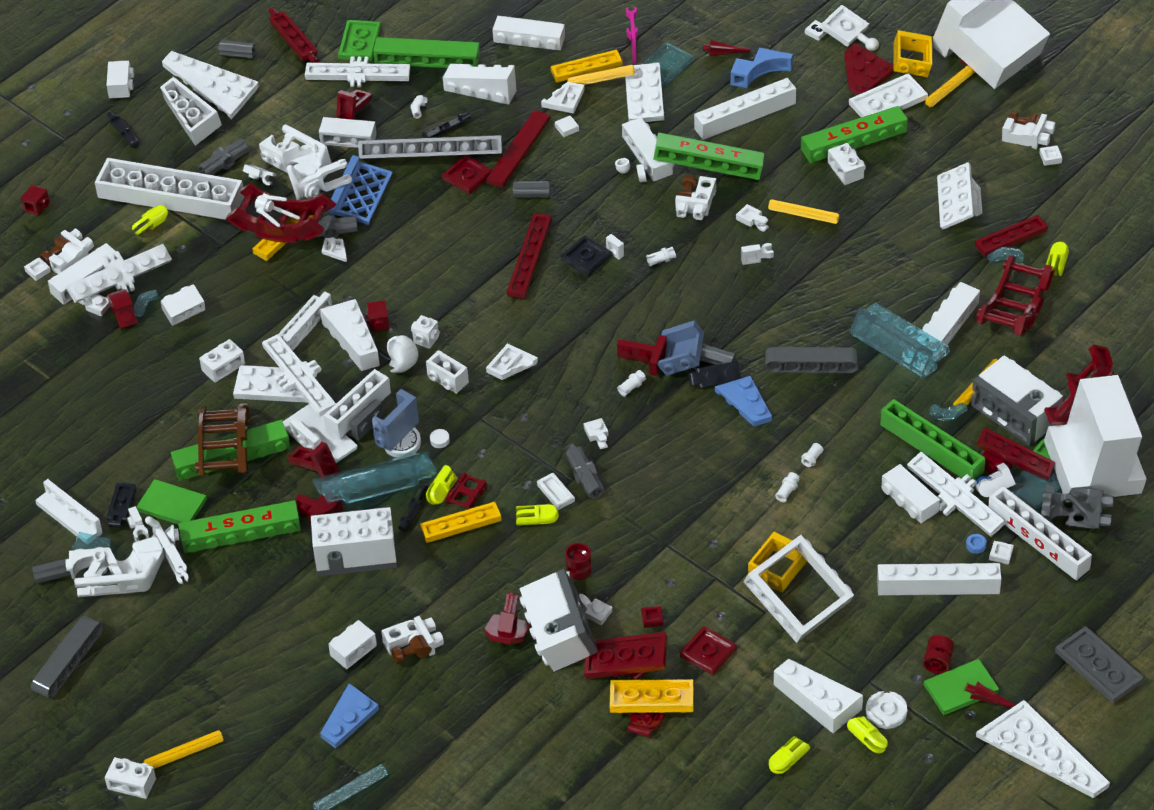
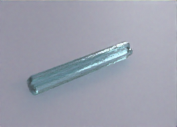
M383 765L377 766L314 803L313 809L329 810L387 776L386 768Z

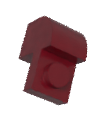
M126 289L107 295L112 313L115 314L120 329L138 323L132 301Z
M326 490L317 500L299 494L296 498L298 512L308 516L310 524L311 516L341 513L343 510L341 497Z

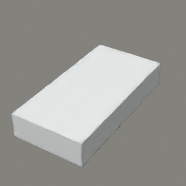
M554 473L537 481V486L558 510L575 502L574 496Z

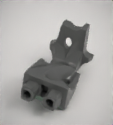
M1046 484V490L1043 493L1041 516L1049 522L1055 516H1069L1065 525L1098 529L1100 526H1110L1112 515L1101 513L1102 506L1113 507L1114 496L1104 494V490L1090 488H1073L1071 493L1062 494L1054 492V486ZM1085 494L1088 498L1085 501H1081L1079 495ZM1064 501H1071L1073 508L1067 509L1064 506ZM1082 515L1084 520L1075 521L1074 516Z

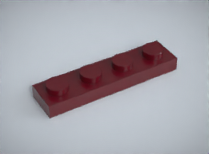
M1036 215L975 240V247L984 257H987L1047 232L1048 226L1039 215Z
M985 427L981 431L976 443L977 447L1046 481L1055 464L1054 461Z

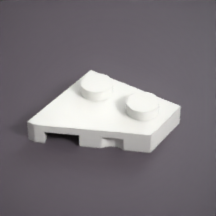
M567 82L560 89L554 91L551 98L548 100L543 99L541 102L542 107L574 113L585 87L582 84Z
M507 343L486 367V372L503 380L536 365L538 358Z

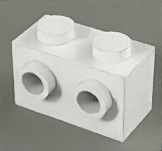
M129 61L108 62L106 86L109 98L130 97V90H133V80L131 78H134L133 67L130 68Z
M848 143L828 150V163L844 185L864 178L865 164L858 158L856 151Z
M194 284L183 287L179 292L173 295L169 294L161 300L162 310L172 326L205 310L204 300Z
M230 339L199 358L202 371L215 383L238 369L240 365L245 364L243 351Z
M438 350L426 361L428 377L432 381L443 385L445 389L457 394L469 383L467 367Z
M358 620L353 625L348 626L338 637H334L329 643L330 656L344 668L348 669L377 646L376 636L372 630Z
M115 757L105 775L106 785L109 790L147 799L156 780L152 766Z

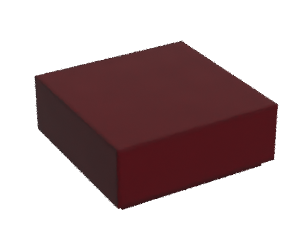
M661 606L641 608L644 628L664 626Z

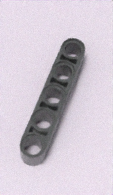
M770 347L765 351V369L772 373H853L858 370V351L854 348Z
M86 615L81 616L35 676L31 684V690L47 698H53L101 635L103 623Z

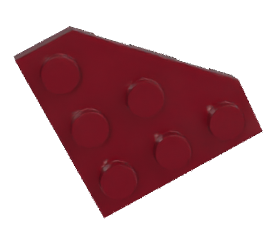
M856 43L844 52L848 90L856 96L876 88L895 72L893 64Z

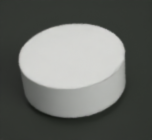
M639 164L636 166L639 182H646L644 166Z
M437 429L430 434V443L433 447L444 448L449 444L450 440L447 431Z

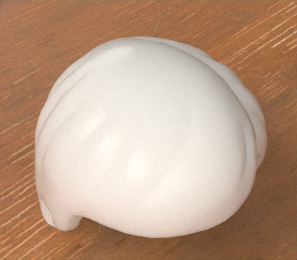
M404 335L394 336L389 339L387 343V351L391 358L389 366L394 367L390 371L392 373H402L415 365L418 360V349L415 343Z

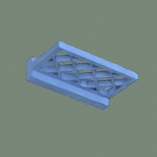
M352 155L343 173V176L350 175L352 182L336 188L331 198L336 203V206L328 210L327 215H338L344 218L356 216L357 222L369 225L393 172L360 162L358 156ZM360 169L368 170L369 173L361 175ZM383 175L386 176V178L378 180L376 176ZM372 177L375 182L367 184L364 179ZM361 181L363 186L355 187L353 183ZM378 186L380 191L373 193L370 188ZM367 190L368 195L361 196L359 191ZM355 193L357 198L350 200L347 195ZM372 198L374 203L366 205L364 201ZM360 202L363 207L355 209L353 204ZM348 205H349V207H350V209H351L350 211H347V212L341 210L342 207H345V206H348ZM366 211L368 216L365 218L359 216L358 213Z

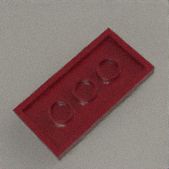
M666 632L595 640L598 653L585 658V678L591 679L665 670L668 638Z

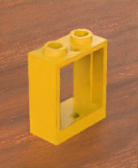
M898 30L894 40V71L928 77L932 67V36ZM901 49L923 53V61L902 58Z
M773 532L748 563V574L764 563L773 551H780L792 540ZM796 548L785 556L794 562L782 577L768 570L759 575L771 589L783 592L806 564L807 560Z

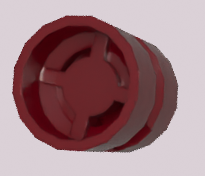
M583 543L569 545L565 550L566 572L570 573L571 579H586L592 572L591 550Z
M933 635L929 638L923 659V666L929 672L942 674L949 670L955 647L954 642L949 637Z

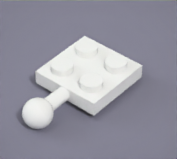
M843 5L821 24L820 28L847 47L858 39L865 44L866 49L869 51H875L879 48L877 39L868 38L862 34L868 28L869 23Z

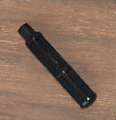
M112 111L109 112L107 116L110 119V123L117 129L131 148H137L140 141L118 115H115Z
M469 112L459 114L457 118L449 122L440 123L438 126L423 132L422 137L435 138L464 124L466 120L471 118V114Z
M425 482L419 484L408 505L410 511L407 517L402 516L400 519L401 523L398 526L400 531L404 532L407 526L411 525L422 505L423 500L420 501L423 492L427 491L430 487L429 484ZM420 487L421 491L419 495L417 496V498H414Z

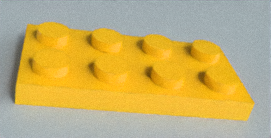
M611 680L610 713L693 712V680Z

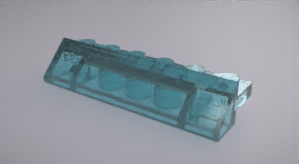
M876 302L867 309L859 307L850 329V334L923 379L938 368L936 362L951 352L948 345Z
M417 452L314 478L312 482L319 494H323L328 503L343 499L347 504L417 486L418 480L436 476L437 470L429 458V452Z

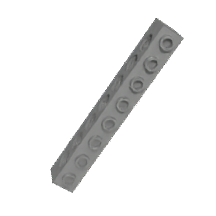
M502 135L358 141L359 159L503 153Z

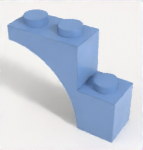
M759 48L754 61L736 58L731 70V85L748 88L754 79L772 71L791 72L793 54Z

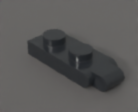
M738 361L695 368L694 373L688 374L690 385L698 384V388L741 379Z
M116 483L107 513L109 527L121 528L123 522H127L129 517L128 509L132 507L137 489L136 484Z

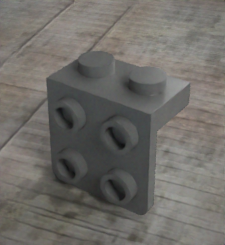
M375 399L351 422V430L346 434L357 441L373 428L372 418L374 416L380 419L383 418L381 402Z

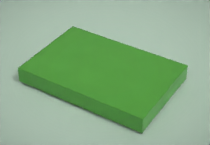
M347 20L338 59L350 60L351 57H355V60H357L358 57H362V61H364L365 57H369V61H373V50L376 38L380 34L381 22Z
M154 479L136 508L140 513L178 524L194 520L205 504L207 497L204 494Z
M979 659L924 681L925 688L943 715L980 701L970 699L971 693L964 691L967 683L975 686L979 682L994 693H999V688Z

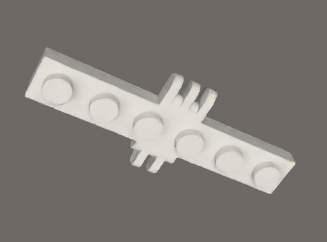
M351 57L350 63H307L305 80H348L350 87H354L355 83H357V87H361L362 83L366 81H409L411 68L410 64H368L369 57H365L364 61H362V57H358L357 61H355V57Z
M164 244L126 260H123L120 253L116 251L113 253L114 257L112 254H109L107 258L105 256L101 258L105 269L68 284L66 288L74 303L114 286L117 289H126L127 292L129 289L132 292L135 290L133 285L134 277L171 262L172 258Z
M279 334L262 342L263 348L283 371L275 377V381L282 387L284 392L297 388L320 417L336 404L315 379L317 373L321 371V367L315 360L309 363L307 361L301 362Z
M922 452L907 464L913 473L939 493L937 496L940 499L939 510L943 511V514L946 516L957 508L990 537L1005 525V521L972 494L974 491L973 487L977 481L971 479V476L968 474L962 479L958 477L955 480Z

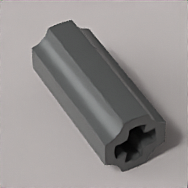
M221 40L218 47L220 56L254 59L256 53L254 43Z
M550 181L513 182V197H550Z
M702 344L700 360L715 365L736 361V353Z
M66 559L32 567L36 584L71 575L70 571H66Z

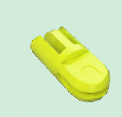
M162 205L151 208L142 215V219L132 226V230L137 229L144 223L145 225L135 232L136 235H140L148 229L153 230L166 220L168 215L167 208Z
M1056 242L1050 249L1046 265L1056 268L1053 276H1057V274L1062 276L1069 254L1068 246L1064 242Z
M443 466L428 488L426 498L430 504H441L458 480V477L451 471L449 466Z
M551 504L516 506L517 526L551 524L557 521L559 517L558 509Z
M864 716L850 719L847 722L848 730L871 751L881 754L886 750L885 748L888 746L887 739Z
M793 736L769 759L770 770L775 774L785 773L810 750L809 744Z

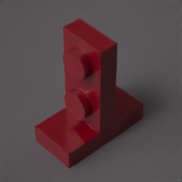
M357 89L352 93L340 90L337 93L336 118L355 120V113L371 101L372 94Z
M659 335L655 346L619 339L617 342V357L649 363L650 375L657 376L660 369L657 365L658 361L663 360L666 353L667 336Z
M321 442L314 450L299 446L287 458L292 465L317 471L324 484H329L340 473L328 444Z

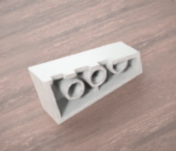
M450 64L443 76L444 91L509 105L516 93L515 66L502 67L501 65H494V67H486L479 64L478 67H472L470 64Z
M171 78L160 87L166 103L195 146L222 125L217 111L176 78Z
M356 299L320 309L322 325L330 331L333 338L338 340L340 346L349 353V357L361 371L380 366L378 350Z
M790 659L774 670V686L832 733H835L862 710V694Z

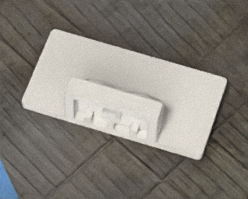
M969 162L937 176L940 227L942 229L967 220L974 215L982 214L981 188L972 178Z
M310 404L283 421L287 433L303 447L314 450L321 442L327 443L336 463L357 449V444L346 435L339 439L326 431L324 416L320 417Z

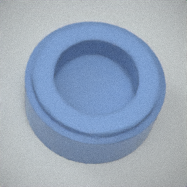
M980 534L970 535L966 540L967 550L974 554L984 552L986 549L985 537Z

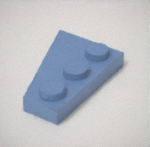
M751 376L715 386V392L718 395H722L730 406L733 405L738 409L739 414L753 426L772 421V416Z
M349 683L320 733L321 738L336 749L379 710V705Z

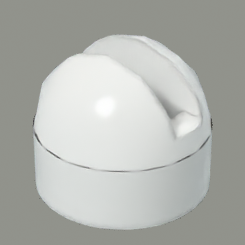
M626 158L618 159L615 162L617 171L621 174L627 173L630 169L629 160Z

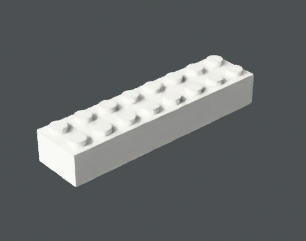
M112 158L106 159L95 181L98 198L149 207L162 205L167 210L226 219L231 211L240 207L244 198L239 193L243 189L242 180Z

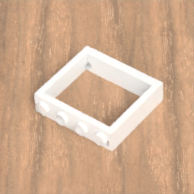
M802 535L751 571L744 580L746 586L796 643L847 605L854 596L851 588L841 581L837 572L826 564L823 556L818 554L812 548L811 543L804 539ZM795 548L840 597V599L804 626L759 576Z

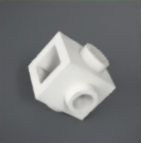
M421 315L411 327L413 342L430 349L439 337L438 322L432 318Z

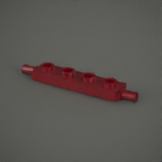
M274 7L272 9L269 8L268 12L272 15L269 18L270 24L302 61L310 60L312 63H318L319 60L316 58L318 55L317 49L285 12H277Z

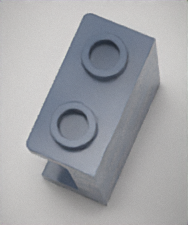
M695 320L662 330V335L667 336L665 359L658 361L657 365L666 376L699 366L704 331Z
M402 389L396 393L398 406L384 420L376 416L372 418L375 443L389 451L419 423L416 397Z

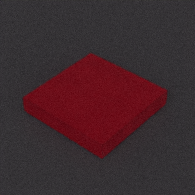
M465 155L442 174V179L470 195L487 180L492 170Z
M703 626L680 651V657L713 676L737 650V645Z

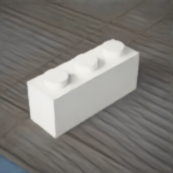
M323 117L319 129L320 142L324 145L358 148V141L375 140L377 135L376 125L373 121Z
M901 464L882 475L881 487L884 493L890 495L900 507H903L918 522L923 523L939 512L940 499Z

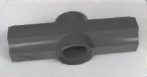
M242 138L226 148L219 147L214 150L212 157L197 166L198 171L201 174L213 175L222 168L228 170L234 165L237 158L249 151V147Z
M332 215L324 216L318 222L324 230L317 237L336 238L342 233L358 231L356 216L337 219Z
M571 447L566 452V458L573 469L576 482L583 486L589 498L594 500L600 498L604 493V487L597 477V471L593 462L588 461L581 447Z

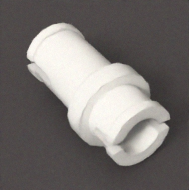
M662 248L659 252L646 255L649 266L663 261L669 262L670 259L676 258L674 248Z
M638 370L635 374H630L629 379L617 387L619 393L625 397L634 388H639L642 382L646 380L645 374L641 370Z
M790 472L783 479L782 486L775 494L777 500L780 502L787 501L792 490H795L798 486L797 482L800 479L797 474Z

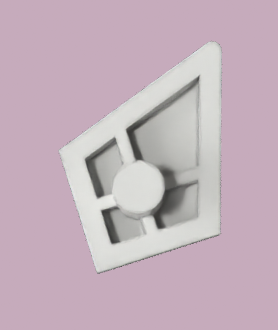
M325 238L322 254L346 262L347 258L343 239Z

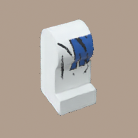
M1004 463L997 466L999 471L988 477H979L976 480L975 488L982 496L990 497L1003 486L1007 489L1015 485L1010 470Z

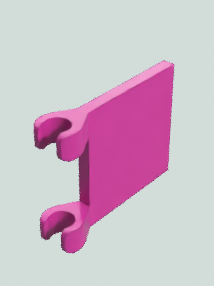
M627 7L626 16L630 19L631 32L627 28L626 33L627 37L631 40L633 64H636L638 29L634 26V19L637 16V7H634V11H629Z

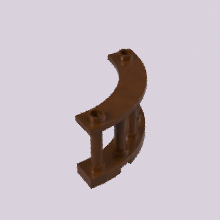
M242 403L237 409L207 411V406L201 407L198 410L199 461H195L196 473H199L200 477H205V470L235 468L239 474H248L247 447H243V441L247 440L248 429L245 425L250 423L249 403ZM228 420L236 421L234 422V424L208 426V422ZM233 431L237 433V437H234L233 440L205 442V434ZM231 447L237 449L238 458H234V460L205 462V449Z

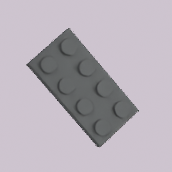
M1086 626L1055 648V653L1112 704L1143 683L1144 677Z

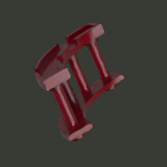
M250 182L239 192L245 196L241 207L231 211L227 215L226 220L245 232L249 230L256 233V237L265 240L296 243L297 240L305 239L307 241L322 234L324 228L318 222L322 214L334 208L336 203L324 193L305 200H272L274 206L300 216L297 223L286 224L289 216L282 214L278 221L280 227H277L275 224L265 221L266 217L260 214L259 218H256L246 213L251 202L255 203L258 196L264 193L274 196L259 189Z
M1009 255V258L1005 259L1003 265L1005 270L993 297L978 310L976 319L978 320L977 324L981 325L991 321L1012 327L1014 330L1013 334L1023 336L1027 333L1025 329L1032 327L1045 300L1041 298L1044 291L1049 290L1056 268L1045 265L1044 268L1037 269L1015 263L1017 257ZM1016 270L1038 276L1040 279L1038 287L1033 289L1010 283L1009 279L1012 271ZM1008 289L1030 295L1033 299L1031 303L1024 304L1002 298L1005 290ZM999 304L1025 312L1021 315H1015L997 310L996 308Z
M1093 344L1088 349L1092 361L1080 374L1069 372L1066 374L1068 379L1067 386L1070 390L1069 397L1060 407H1045L1044 409L1050 424H1067L1080 379H1087L1092 371L1091 378L1114 375V372L1111 370L1113 361L1107 347Z

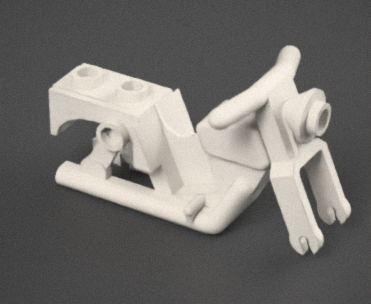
M286 124L282 127L283 133H285L283 142L276 145L274 135H271L259 144L261 157L264 161L286 173L288 172L296 200H304V196L307 199L318 196L321 189L327 192L352 182L350 175H344L324 184L323 179L329 173L347 167L348 163L345 159L331 163L326 145ZM297 139L298 141L306 145L300 147L299 144L293 142L292 140Z
M150 516L146 517L145 522L152 527L153 536L133 543L131 555L123 561L116 560L109 547L69 551V559H66V571H70L71 577L74 579L77 596L89 597L148 591L164 559V555L177 578V582L183 584L181 577H184L186 582H188L187 566L174 546L175 541L179 540L178 528L174 529V525H171L164 532L157 520ZM89 567L88 571L84 573L83 578H75L80 570ZM109 568L112 575L102 576L103 574L107 573Z

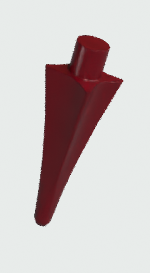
M710 40V44H703V51H710L709 56L751 51L750 48L733 46Z
M979 682L975 686L969 683L965 686L964 691L971 693L970 699L994 703L1008 708L1016 706V704L1004 699Z

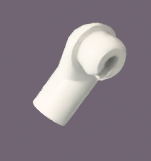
M423 95L416 96L411 104V111L415 119L422 116L420 106H425V103H427V98L423 97Z

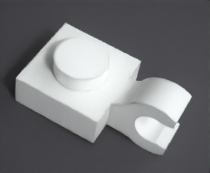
M246 164L243 169L244 172L249 173V177L253 179L261 177L264 184L273 185L268 178L269 176H276V173Z
M748 204L736 214V220L750 227L755 224L762 232L769 228L768 225H765L768 219L762 216V211Z
M766 243L761 248L759 244L741 247V261L743 265L759 263L761 258L774 257L771 243Z
M99 294L79 301L80 304L85 305L87 311L101 317L110 307L108 299Z
M602 418L583 423L590 442L596 440L600 450L607 448L608 430Z
M136 506L129 508L130 517L127 518L130 528L135 529L133 531L135 541H139L138 536L141 534L145 535L148 539V530L144 527Z
M579 594L586 617L602 625L612 613V607L596 598L591 602L588 597Z

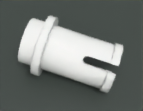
M814 443L808 452L802 455V464L806 467L814 466L816 459L823 452V447L818 443Z

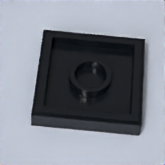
M584 235L560 257L561 261L589 277L612 257V251Z

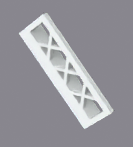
M324 292L320 297L313 295L280 331V337L292 351L321 320L320 309L332 306L331 294Z
M47 479L43 482L46 492L36 499L37 506L87 545L103 534L99 518Z

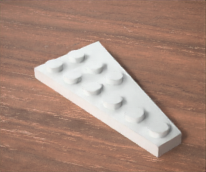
M173 51L162 61L164 68L173 75L183 79L186 85L192 86L193 90L209 103H214L217 109L221 112L224 111L231 120L259 88L258 81Z
M1024 700L976 732L977 738L1092 798L1109 788L1110 782Z

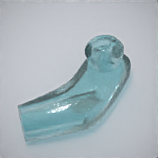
M1002 247L988 254L987 258L990 263H995L1006 258L1008 259L1009 255L1017 257L1015 263H1021L1024 260V253L1020 249Z
M156 290L141 293L137 297L133 307L137 317H142L145 314L146 306L149 302L159 298Z
M964 403L949 408H940L937 404H934L929 409L931 418L946 421L954 420L968 411Z

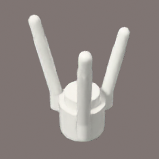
M264 193L258 196L255 201L256 212L262 214L277 227H280V224L266 212H271L273 209L297 220L300 218L293 213L274 206V202H272V200L287 201V198L270 196Z

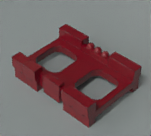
M463 472L458 479L457 485L447 495L446 503H454L467 510L474 508L479 494L482 495L488 487L486 480H479ZM468 480L478 483L475 489H470L464 485ZM458 494L469 497L465 503L455 500Z

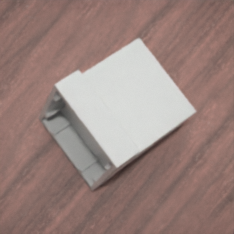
M951 0L947 3L932 39V47L944 58L953 52L956 53L995 89L1042 53L1050 33L1013 0Z
M1119 376L1080 379L1067 424L1048 426L1044 439L1050 459L1055 462L1053 467L1063 494L1071 493L1073 488L1104 490V494L1114 497L1142 494L1146 476L1137 456L1142 435ZM1085 494L1079 495V499L1081 501L1087 500L1088 498Z

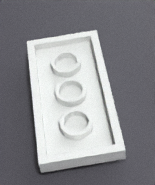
M660 63L633 65L635 74L625 77L629 121L640 117L644 122L664 120Z
M908 73L850 98L849 105L860 117H864L895 106H899L901 110H904L924 101L928 94Z
M240 365L233 392L234 399L308 403L297 388L284 392L282 387L275 381V377L283 372L280 367Z

